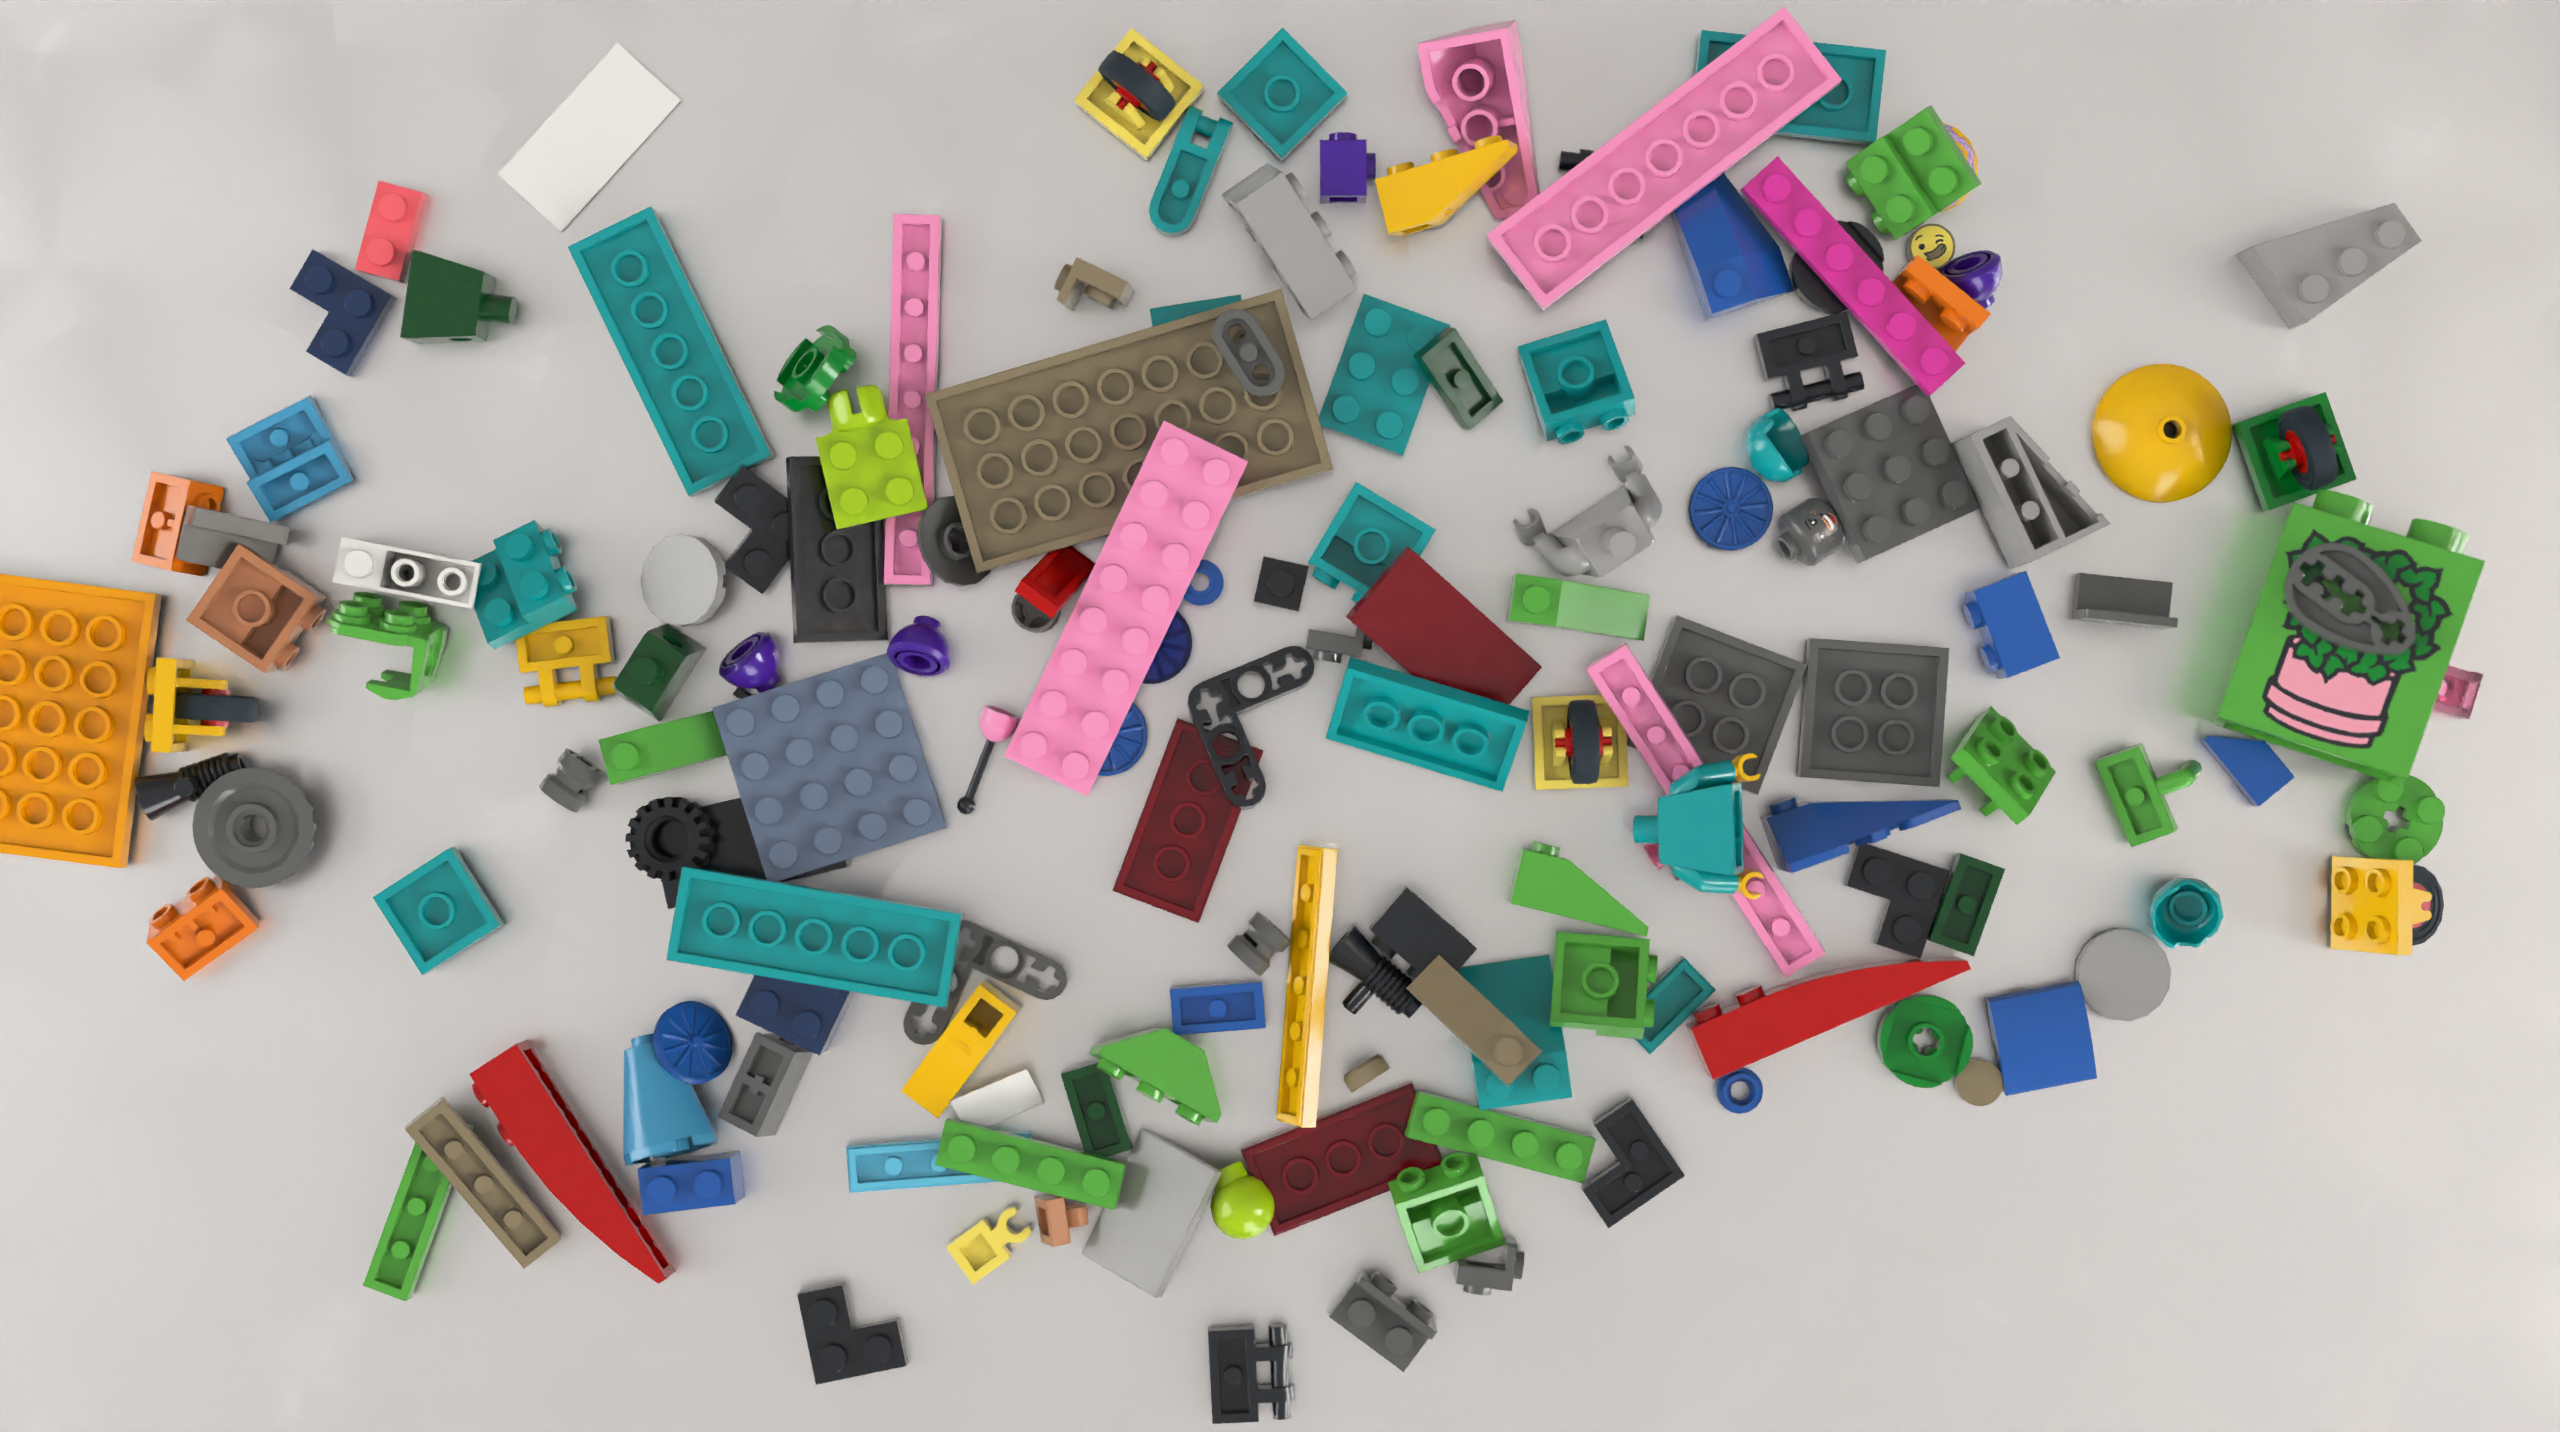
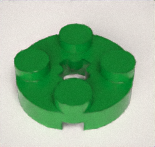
M825 325L816 330L822 336L814 343L805 338L790 354L779 372L776 381L783 385L781 393L774 391V397L792 412H799L805 408L810 409L812 412L820 410L830 397L831 391L829 387L837 376L846 372L855 361L856 352L849 347V339L831 325Z
M1915 994L1907 998L1905 997L1892 1004V1007L1884 1014L1879 1024L1877 1047L1881 1062L1896 1078L1911 1086L1919 1088L1940 1086L1943 1082L1949 1081L1954 1075L1957 1076L1967 1066L1973 1049V1035L1970 1026L1967 1024L1965 1017L1960 1013L1961 1011L1944 998L1931 994ZM1923 1028H1931L1930 1036L1937 1039L1935 1047H1927L1925 1053H1918V1045L1913 1042L1914 1035L1921 1034Z

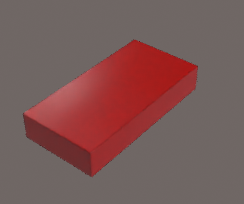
M1072 546L1048 552L1024 576L1016 587L1015 592L1052 619L1087 582L1095 563Z

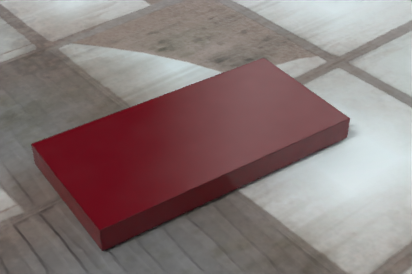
M1408 546L1403 549L1345 616L1412 676L1508 705L1542 668L1540 664Z
M1179 718L1176 720L1112 891L1199 923L1241 809H1236L1226 800L1193 723ZM1204 728L1205 731H1206V733H1208V732L1211 731V730H1208V729ZM1220 734L1213 741V748L1220 757L1231 758L1240 750V744L1238 740ZM1251 746L1259 764L1264 750ZM1245 758L1236 766L1221 769L1224 775H1227L1232 770L1234 771L1237 778V787L1232 789L1234 795L1243 794L1246 799L1252 782H1247L1241 771V766L1249 765L1248 760Z
M1412 1081L1316 1118V1127L1295 1126L1240 1149L1250 1176L1261 1180L1272 1193L1274 1215L1270 1222V1227L1274 1236L1390 1191L1388 1182L1396 1180L1398 1174L1406 1168L1418 1167L1426 1170L1441 1165L1443 1159L1437 1145L1405 1136L1416 1095Z

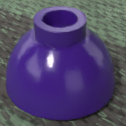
M1988 250L1967 253L1951 260L1940 270V273L1983 308H1988L1995 302L1993 293L2001 281V257L1999 254Z
M917 616L914 618L913 624L899 630L891 639L886 651L891 662L899 669L919 676H936L946 672L950 667L951 653L948 641L940 631V622L929 616Z
M758 632L737 644L721 661L719 675L733 686L743 689H756L759 693L775 687L781 680V675L777 672L779 663L778 648L770 633Z

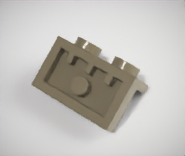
M1076 257L1073 266L1067 263L1064 265L1054 286V289L1059 291L1057 301L1072 311L1075 310L1083 292L1088 295V298L1110 309L1114 308L1116 302L1127 307L1135 292L1127 281Z

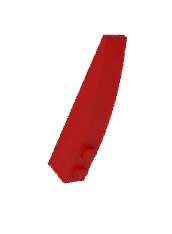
M1958 957L1910 958L1853 965L1812 974L1763 990L1762 985L1753 986L1736 994L1738 1000L1736 1003L1722 1009L1719 1003H1715L1694 1012L1695 1020L1687 1023L1686 1027L1707 1075L1714 1080L1966 972L1971 968L1967 960Z
M528 1039L515 1044L469 1074L474 1081V1084H472L474 1095L484 1107L488 1108L490 1106L499 1120L497 1129L503 1140L511 1147L515 1145L519 1153L550 1192L581 1224L617 1255L656 1283H661L675 1272L674 1267Z

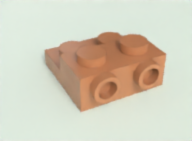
M238 544L186 621L263 673L274 672L277 667L285 670L293 662L300 650L294 643L304 629L311 632L320 623L326 612L320 605L326 596L291 572L281 570L245 544Z

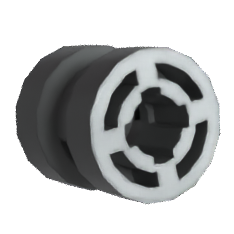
M1018 593L1014 596L1011 604L1012 616L1015 622L1022 629L1034 633H1044L1052 629L1058 623L1061 615L1060 610L1051 619Z
M566 748L558 758L557 774H547L539 788L561 806L570 811L578 812L585 802V796L582 791H587L589 787L596 786L604 773L582 755Z
M1257 911L1248 921L1249 928L1243 935H1236L1228 943L1227 947L1252 971L1262 976L1270 967V959L1276 952H1283L1292 941L1268 918Z

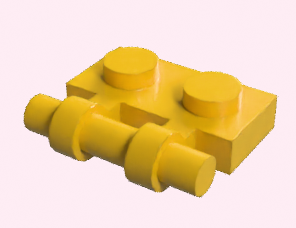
M609 616L552 622L516 640L519 672H538L540 685L528 686L523 689L526 705L543 703L544 707L560 706L561 701L584 698L585 702L601 701L602 696L617 694L612 688L617 676L600 678L597 664L615 662ZM579 667L581 680L558 682L556 669Z

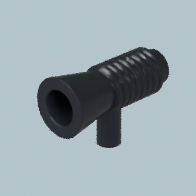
M225 752L222 755L219 754L216 757L213 756L210 759L207 758L204 761L201 760L198 763L195 762L192 765L180 767L179 771L136 777V794L145 815L153 821L187 801L195 802L199 800L208 786L226 773L247 768L240 753L230 755Z
M1355 924L1329 952V962L1361 980L1342 1002L1349 1012L1357 1014L1373 994H1375V997L1380 998L1381 1002H1385L1387 1007L1390 1006L1392 1011L1395 1010L1397 1015L1403 1013L1408 1018L1422 1005L1406 989L1413 982L1409 976L1406 977V973H1401V969L1392 964L1390 960H1387V957L1380 956Z

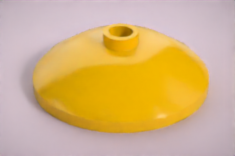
M2173 364L2147 365L2128 372L2116 380L2106 390L2097 404L2091 426L2093 452L2100 469L2108 480L2131 497L2155 503H2167L2185 499L2208 486L2222 470L2229 455L2232 441V424L2229 411L2217 389L2207 379L2193 370ZM2166 422L2173 423L2177 428V434L2173 439L2168 438L2164 434L2163 428Z

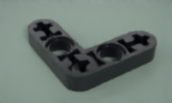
M1290 646L1205 680L1193 687L1189 693L1187 704L1189 715L1223 794L1229 804L1236 809H1253L1262 801L1266 789L1265 778L1237 715L1293 693L1308 685L1313 676L1315 665L1310 653L1302 647ZM1292 657L1295 663L1303 661L1305 667L1301 669L1300 679L1295 680L1292 674L1278 677L1276 681L1280 688L1272 689L1271 676L1264 666L1271 664L1272 673H1275L1285 668L1286 658ZM1245 674H1256L1262 679L1264 691L1258 697L1247 698L1239 692L1237 683ZM1207 692L1211 698H1220L1221 702L1216 704V713L1219 720L1222 721L1228 716L1231 723L1216 726L1208 733H1206L1203 726L1212 725L1211 717L1206 709L1198 711L1196 705L1201 702V694ZM1229 733L1238 739L1240 750L1235 756L1223 758L1216 754L1213 748V741L1220 734ZM1245 758L1248 760L1249 765L1241 766L1242 774L1247 782L1255 781L1257 783V787L1252 790L1253 798L1248 800L1245 799L1243 794L1234 795L1232 789L1237 787V778L1234 771L1232 770L1227 775H1224L1221 769L1236 766Z

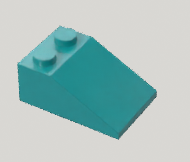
M1549 954L1461 967L1458 973L1542 1051L1507 1087L1469 1050L1479 1110L1571 1098L1572 1090L1562 1027L1550 1026L1553 975Z

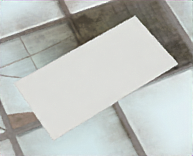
M617 42L498 172V175L553 226L562 232L681 100Z

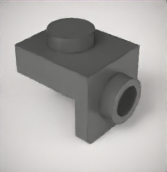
M1356 627L1355 637L1309 629L1306 649L1315 650L1313 659L1341 663L1342 655L1360 658L1362 648L1371 650L1373 641L1358 627Z
M1506 1237L1502 1264L1471 1259L1456 1261L1454 1272L1456 1284L1464 1285L1463 1291L1477 1295H1490L1491 1289L1512 1291L1513 1278H1522L1524 1251H1517L1518 1244L1515 1238Z

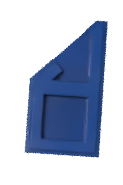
M2204 736L2200 740L2254 806L2263 804L2295 778L2266 741L2218 736Z

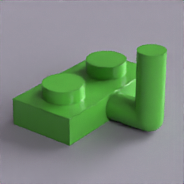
M2142 743L2098 758L2095 761L2131 847L2171 834L2178 829L2164 795L2192 785L2202 772V766L2198 761L2189 760L2179 770L2157 778Z

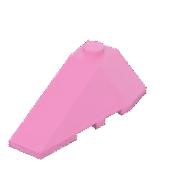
M1516 20L1473 27L1417 44L1425 90L1433 105L1436 104L1448 127L1449 135L1453 142L1457 143L1461 152L1475 149L1474 142L1495 135H1501L1502 141L1507 139L1518 146L1519 151L1479 189L1495 219L1509 218L1540 194L1525 67Z

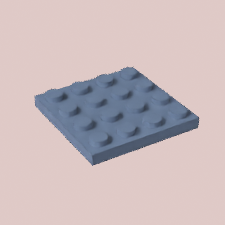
M887 653L712 708L767 880L780 882L947 828L895 665L888 658Z

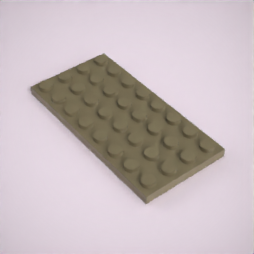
M1282 289L925 394L977 573L1108 536L1164 420L1249 461L1231 499L1334 470ZM1231 309H1241L1247 311L1256 319L1285 366V381L1278 392L1268 397H1257L1251 395L1242 387L1213 339L1214 323L1222 313ZM1242 326L1232 327L1228 334L1230 341L1234 343L1243 341L1246 336L1245 328ZM1260 365L1254 370V379L1258 382H1266L1271 377V369L1266 365Z

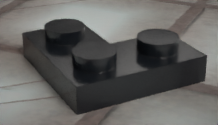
M741 464L714 500L716 504L750 528L749 532L725 562V568L763 594L790 559L788 498Z
M1869 844L1856 846L1844 885L1887 899L1873 943L1921 958L1949 870Z
M1631 1097L1593 1123L1618 1159V1162L1583 1185L1581 1189L1607 1227L1610 1228L1685 1175Z
M845 1282L803 1290L797 1294L816 1385L904 1367L908 1364L900 1319L894 1318L854 1327Z

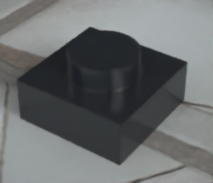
M1264 556L1254 602L1299 612L1309 566Z

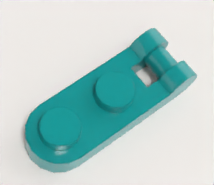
M1189 106L1149 207L1151 222L1164 235H1181L1189 230L1194 223L1222 151L1229 139L1233 122L1223 118H1219L1218 121L1203 116V110ZM1196 133L1211 138L1207 149L1191 143Z

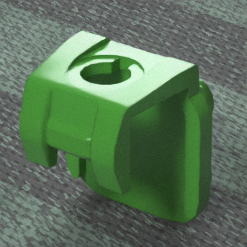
M355 592L353 600L340 601L338 609H334L333 613L328 615L327 624L332 626L331 632L334 634L388 645L414 647L411 674L386 669L381 673V679L385 681L371 679L366 683V689L384 699L397 700L413 697L435 680L445 647L448 629L445 624L431 620V614L427 613L428 605L416 601H400L399 609L387 610L386 606L382 604L381 595L369 592Z

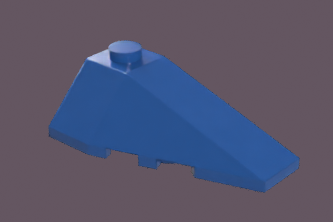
M1724 173L1670 213L1705 321L1794 292L1780 247Z
M1790 797L1770 804L1769 809L1771 813L1761 816L1760 820L1777 868L1794 873L1850 853L1848 847L1850 844L1854 843L1855 846L1875 843L1888 838L1887 836L1891 835L1890 830L1899 828V831L1914 828L1958 811L1961 807L1958 800L1817 801L1797 804L1796 798Z

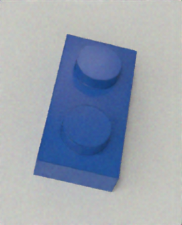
M1262 981L1170 988L1173 1033L1177 1035L1266 1028Z

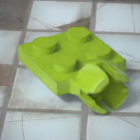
M876 385L856 386L861 412L854 414L847 388L830 394L827 405L832 422L831 432L825 436L815 438L837 530L919 512L928 508L908 419L895 420L889 418L886 413L882 392Z

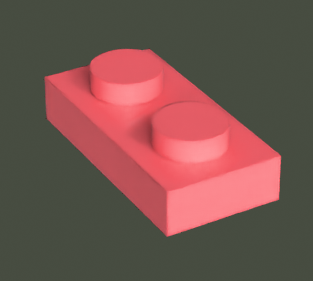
M378 181L355 270L399 283H405L412 250L414 249L428 195L420 191Z

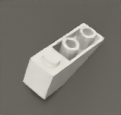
M341 537L333 583L473 609L482 564Z

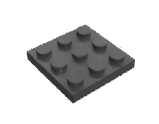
M1917 385L1801 435V439L1832 508L1843 525L1844 534L1857 563L1868 560L1980 508L1930 396L1927 397Z
M1676 615L1653 672L1651 682L1704 764L1724 760L1732 762L1736 756L1754 753L1757 755L1758 758L1744 761L1743 771L1748 776L1761 774V776L1755 781L1742 782V790L1758 795L1807 664ZM1629 737L1627 746L1637 749Z
M1808 638L1797 777L1940 787L1949 648Z

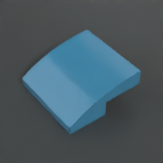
M312 395L226 438L250 479L246 482L270 523L354 480L346 460Z

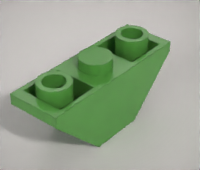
M1154 1027L1098 1043L1091 1047L1089 1054L1100 1060L1097 1065L1098 1069L1118 1080H1121L1124 1074L1139 1083L1136 1090L1153 1101L1160 1103L1163 1097L1178 1105L1175 1113L1185 1120L1199 1126L1202 1120L1217 1123L1220 1119L1221 1111L1205 1051L1167 1028Z

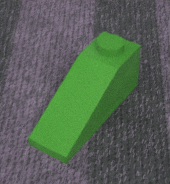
M1515 574L1512 576L1506 622L1644 641L1650 595L1559 579Z
M713 711L598 740L610 785L624 784L727 756Z
M1533 841L1531 850L1520 848L1508 902L1647 936L1649 927L1570 860L1559 857V847Z

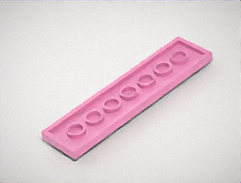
M1784 6L1490 231L1486 238L1541 309L1545 310L1840 84L1842 79Z
M1165 420L1163 421L1004 754L1005 757L1088 796L1249 462L1248 460Z

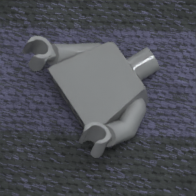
M1624 446L1629 454L1624 462L1616 464L1611 455L1607 459L1608 464L1618 479L1626 482L1625 486H1622L1552 534H1546L1541 516L1535 509L1527 510L1532 521L1529 525H1521L1516 519L1513 520L1522 544L1526 546L1535 545V550L1557 573L1567 577L1583 574L1599 578L1608 574L1655 541L1651 528L1656 525L1661 516L1662 504L1647 477L1641 474L1643 470L1642 463L1630 446Z

